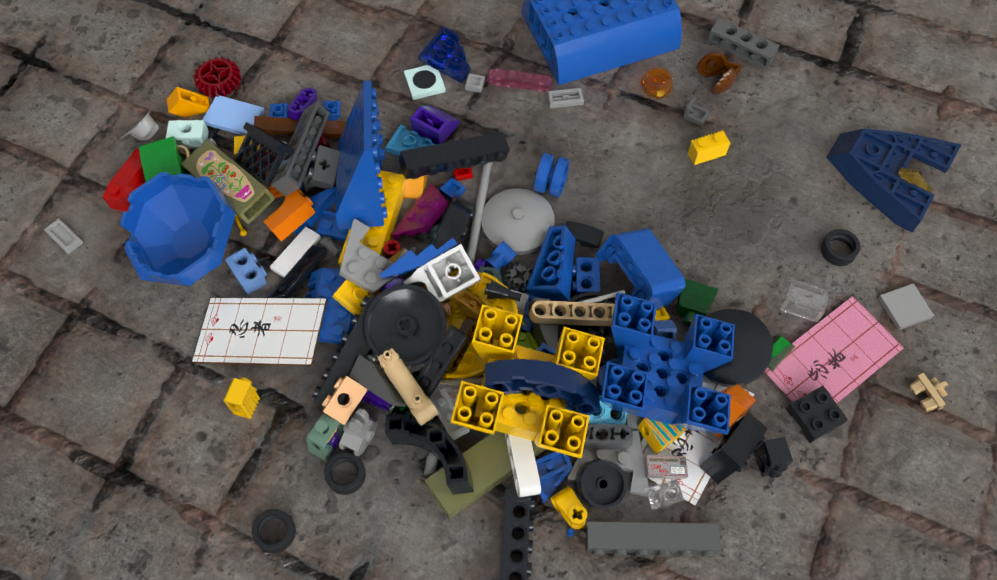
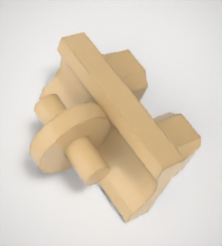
M924 373L918 375L917 379L909 385V389L915 396L923 391L926 393L928 398L920 401L925 412L944 408L945 402L942 398L948 395L944 390L948 383L946 381L940 383L936 377L929 381Z

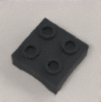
M824 385L792 402L786 408L789 415L801 427L809 443L848 421Z

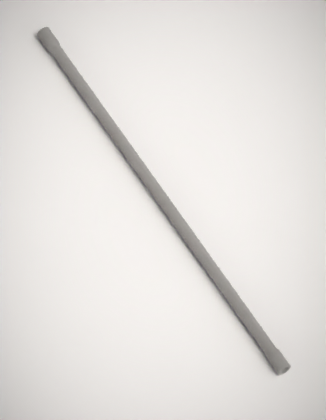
M489 162L482 167L466 252L472 265L475 260L482 212L493 162ZM445 387L450 395L451 387ZM436 415L434 423L444 429ZM430 452L424 469V476L430 477L437 472L439 459Z

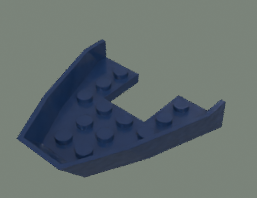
M859 129L840 133L826 158L854 189L894 224L913 232L923 219L935 195L900 178L910 159L913 157L946 173L962 144L905 132Z

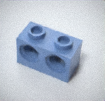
M246 248L225 259L247 295L267 284L265 270L262 266L258 267L256 265L258 261L252 252L249 254Z

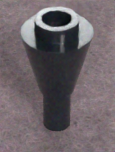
M493 280L491 283L486 284L484 292L487 295V299L508 298L520 302L522 294L512 292Z

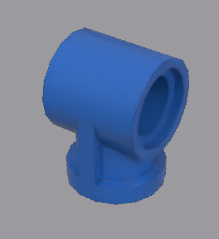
M503 241L491 253L492 256L485 259V262H488L489 267L496 273H499L501 271L500 268L502 266L505 267L517 253Z

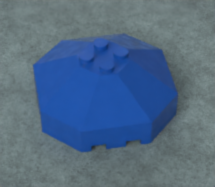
M160 172L129 194L127 201L130 202L128 212H123L120 225L131 232L124 248L141 280L190 286L221 264L236 213L221 188L207 176L196 178L188 174H177L176 176L170 175L168 172Z

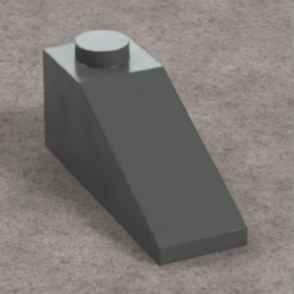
M368 354V356L359 355L349 377L392 406L405 407V401L383 371L384 369L381 368L378 357L372 354Z

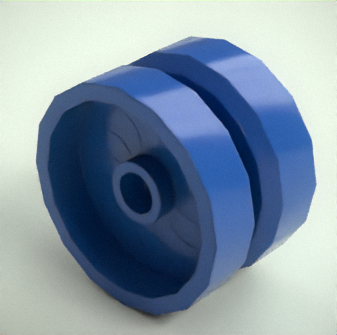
M544 153L538 167L534 191L545 193L549 187L550 195L559 198L566 184L570 159L559 157L555 164L554 155Z

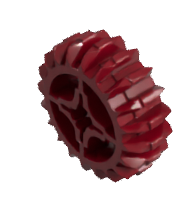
M223 56L220 59L215 57L212 60L209 58L207 62L203 61V65H198V69L195 70V75H193L195 86L199 92L207 97L210 96L212 99L215 96L219 97V95L226 97L227 94H232L233 90L237 91V86H240L241 81L240 70L237 65L229 58L225 60Z

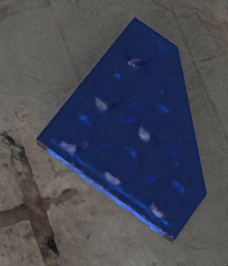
M444 26L418 57V60L460 83L466 79L471 70L469 64H467L464 49L460 45L458 34Z

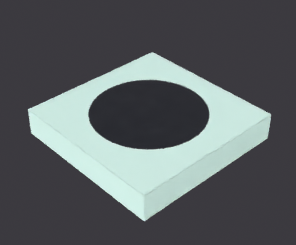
M436 63L404 71L413 100L446 92Z

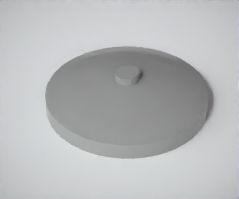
M520 188L508 189L494 195L486 203L481 218L482 231L487 241L495 248L504 241L517 255L529 254L542 248L549 226H554L555 223L554 212L548 201L536 192Z

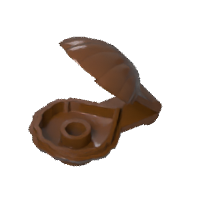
M719 52L708 53L699 60L697 65L698 73L704 77H712L720 73L724 74L711 91L713 94H720L728 90L734 84L736 76L742 69L740 64L727 61L725 55Z

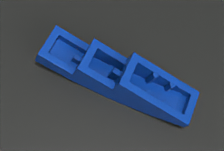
M453 238L438 250L431 244L417 256L410 250L379 275L382 280L416 271L429 261L455 248L458 244Z

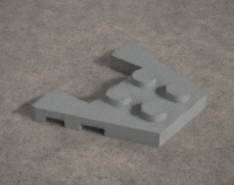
M354 219L339 275L367 292L375 294L394 279L382 280L379 275L394 263L361 244L370 227ZM404 249L397 260H399L409 251L407 249Z
M632 431V445L625 450L583 449L582 458L577 459L568 475L567 482L575 483L579 468L587 461L594 459L607 460L619 465L623 471L633 473L630 494L649 497L650 490L645 473L639 432ZM600 434L597 436V438L600 440H604L607 438V436L605 434Z

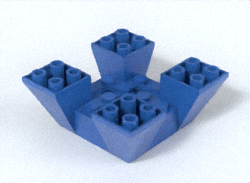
M617 292L611 329L618 359L617 364L608 361L606 363L600 401L610 409L677 427L727 435L729 433L731 395L702 387L703 373L733 359L735 324L695 314L684 341L673 340L653 334L657 303Z

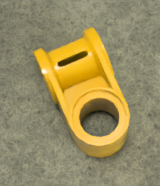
M566 486L550 497L555 509L563 516L571 528L581 529L585 526L587 511L571 487ZM574 514H575L576 516L581 515V519H580V520H579L578 518L573 519V515H574Z

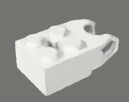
M460 244L418 268L410 278L404 281V284L424 283L428 291L442 303L450 299L452 295L480 282L481 279ZM453 267L455 268V270L459 269L456 277H454L453 275L451 277L449 276V274L451 273L450 269Z

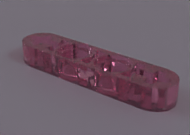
M490 69L486 79L489 84L495 86L541 92L550 91L553 84V79L547 75L501 69Z

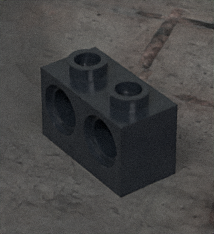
M785 437L764 441L754 454L761 476H769L770 479L782 476V473L788 470V466L793 462Z

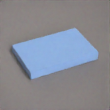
M219 95V97H215L202 120L205 121L206 126L245 136L248 132L243 129L245 123L248 122L254 125V116H263L265 110L260 106Z

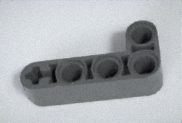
M588 424L583 449H628L633 442L632 429L624 424ZM600 434H605L607 438L604 440H600L597 438V436Z

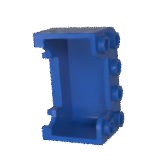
M648 228L610 235L596 254L600 262L608 260L611 264L617 261L635 287L631 296L657 303L656 310L668 307L685 288L683 275Z

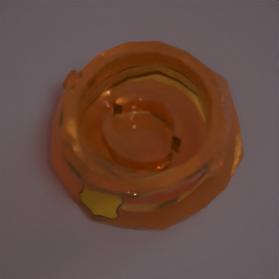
M650 69L641 80V87L649 97L662 99L670 95L673 89V77L665 69Z

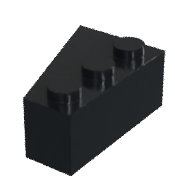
M750 412L746 413L732 426L729 433L722 438L723 441L719 447H715L711 453L713 455L706 461H703L699 467L717 484L735 471L740 473L748 464L745 461L756 453L754 448L764 441L765 437L763 435L767 428Z

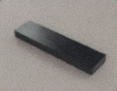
M312 245L267 298H290L328 254L326 250Z
M453 325L450 326L416 378L417 383L428 398L431 397L470 338Z

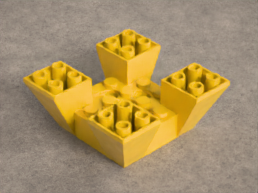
M482 304L472 345L485 366L486 363L496 360L509 359L551 361L554 364L564 366L581 374L588 380L597 378L605 338L564 327L554 355L516 345L523 315ZM485 372L481 386L461 381L450 423L494 435L495 431L531 440L537 447L582 458L589 415L565 409V400L561 398L552 399L546 397L548 400H543L540 395H535L530 390H524L527 392V395L521 392L519 394L504 395V392L487 388L484 384ZM515 409L521 410L523 414H518Z

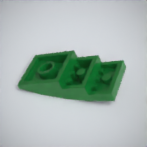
M174 136L139 147L146 182L160 172H168L170 175L176 176L177 174H185L181 165L182 158L178 154L177 141Z

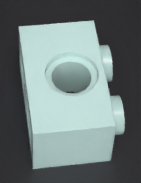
M204 120L169 121L166 138L174 136L177 145H183L186 148H198L208 139L209 130Z

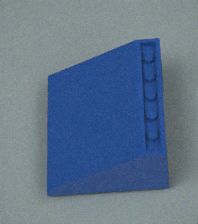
M363 81L337 145V150L340 151L336 177L335 214L338 230L351 229L354 219L368 227L384 226V218H387V208L382 205L385 203L384 192H380V189H383L382 177H378L380 166H383L382 159H386L385 148H381V145H383V135L379 134V130H381V121L377 119L379 107L376 103V88H372L371 81Z

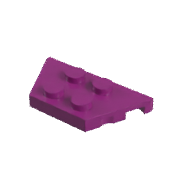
M430 184L390 235L394 240H398L402 234H407L409 237L417 233L428 232L448 207V202Z

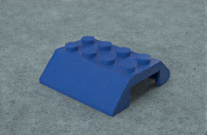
M321 268L310 275L308 289L312 291L306 293L305 298L326 299L316 342L344 344L341 340L345 332H350L353 327L350 323L354 315L332 297L346 280L339 275L340 269Z

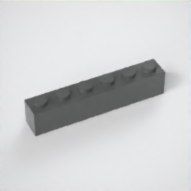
M587 522L586 553H592V556H605V553H614L616 557L627 556V553H635L636 557H647L649 554H657L658 557H670L671 554H679V557L689 558L693 557V554H701L702 558H713L721 550L718 523Z

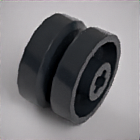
M599 459L587 461L579 468L576 474L575 487L577 494L584 502L597 508L608 509L616 506L623 500L627 492L628 482L626 475L621 467L612 461ZM600 481H603L602 486H599Z

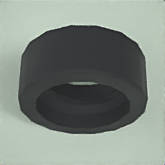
M836 229L829 232L821 244V253L827 262L836 266H847L854 261L860 252L861 245L859 239L852 232ZM839 240L846 243L850 247V255L836 253L831 248L830 242Z
M338 453L331 457L325 465V481L331 490L337 494H352L359 490L365 481V467L360 458L353 453ZM343 462H351L357 468L356 479L348 485H339L333 479V470Z
M269 509L262 512L252 525L254 542L268 553H279L286 550L295 538L296 527L294 521L286 512L280 509ZM278 518L283 520L287 527L285 537L275 544L265 542L261 535L264 524L271 519Z

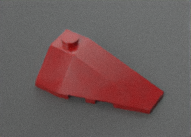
M136 148L111 179L105 190L103 199L110 209L128 212L130 202L127 201L129 194L146 182L139 149Z

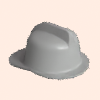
M149 111L140 122L126 131L119 139L130 134L139 140H148L159 130V126L149 115Z

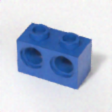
M576 257V264H573L572 276H575V281H572V293H575L576 296L586 292H600L599 259Z

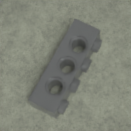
M721 18L717 20L711 29L707 41L765 69H768L774 60L780 46Z

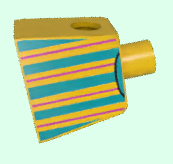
M644 418L638 426L639 431L655 455L669 446L687 430L648 418Z

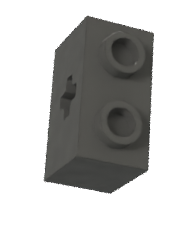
M321 145L316 148L311 159L313 161L312 167H309L307 171L308 185L323 189H330L334 186L340 151Z

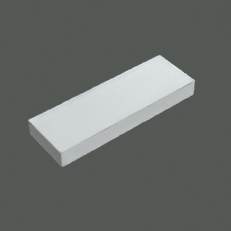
M305 227L270 266L271 270L285 278L312 245L315 246L320 241L321 236Z

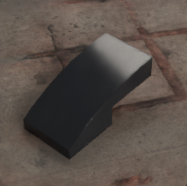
M566 222L565 226L576 238L575 241L580 242L581 246L599 248L604 231L578 222Z

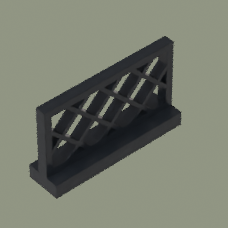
M246 122L243 129L248 132L234 162L257 181L270 187L285 154L291 156L294 149L261 128Z

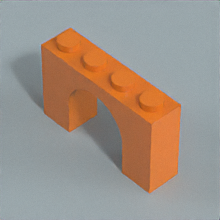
M272 185L270 187L265 186L275 199L285 197L283 204L263 221L282 242L316 213L312 208L313 202L308 196L303 197L304 194L300 189L285 196Z

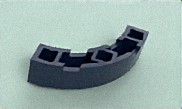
M531 359L496 360L486 363L484 384L487 388L504 392V395L519 394L520 390H530L535 395L552 399L561 398L565 400L567 406L581 414L590 415L600 412L599 390L587 378L569 368L554 364L551 361L545 362Z

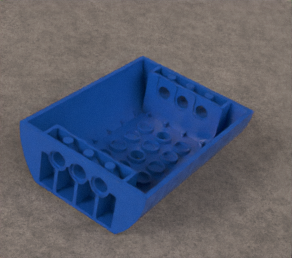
M524 0L521 14L558 86L680 49L681 14L675 0Z

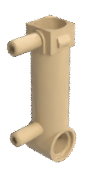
M393 348L384 351L377 358L381 368L384 369L383 371L405 401L415 419L422 426L439 414L437 409L423 392L404 362L399 359V355Z

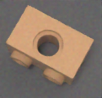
M346 375L344 378L340 377L333 387L336 389L332 396L328 394L322 403V406H324L322 411L345 425L368 390ZM341 393H346L349 396L348 402L344 405L339 404L337 401Z

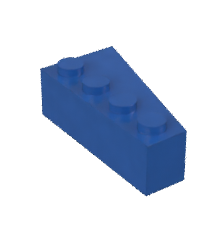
M565 225L549 226L526 288L532 296L550 299V301H570L576 238Z

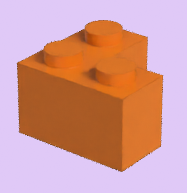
M739 384L733 387L728 386L725 390L721 391L731 395L729 429L757 401ZM713 433V434H715L719 439H720L722 436L725 435V434Z

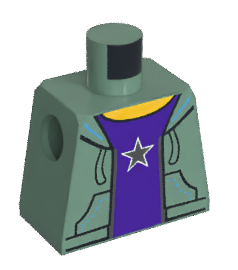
M323 413L307 435L309 452L327 462L341 441L344 425Z

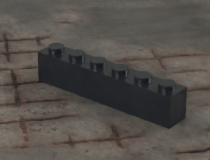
M503 132L404 150L400 152L399 164L405 180L410 178L417 179L425 175L433 176L440 172H452L460 168L467 169L479 164L486 165L489 162H501L507 158L510 148Z
M371 293L369 297L364 296L360 307H362L360 314L354 315L350 323L353 325L351 331H346L341 340L344 343L340 351L336 349L332 356L333 365L330 369L326 368L322 375L324 382L321 387L317 386L312 394V397L315 398L313 400L315 404L324 408L322 403L328 394L332 396L336 389L333 387L340 377L344 378L345 375L349 377L359 355L367 356L371 347L365 336L364 322L367 310L372 301L377 297L376 295ZM341 393L338 396L337 401L339 404L343 402L346 393Z

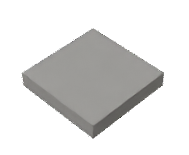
M914 283L878 297L897 330L929 320L934 316Z

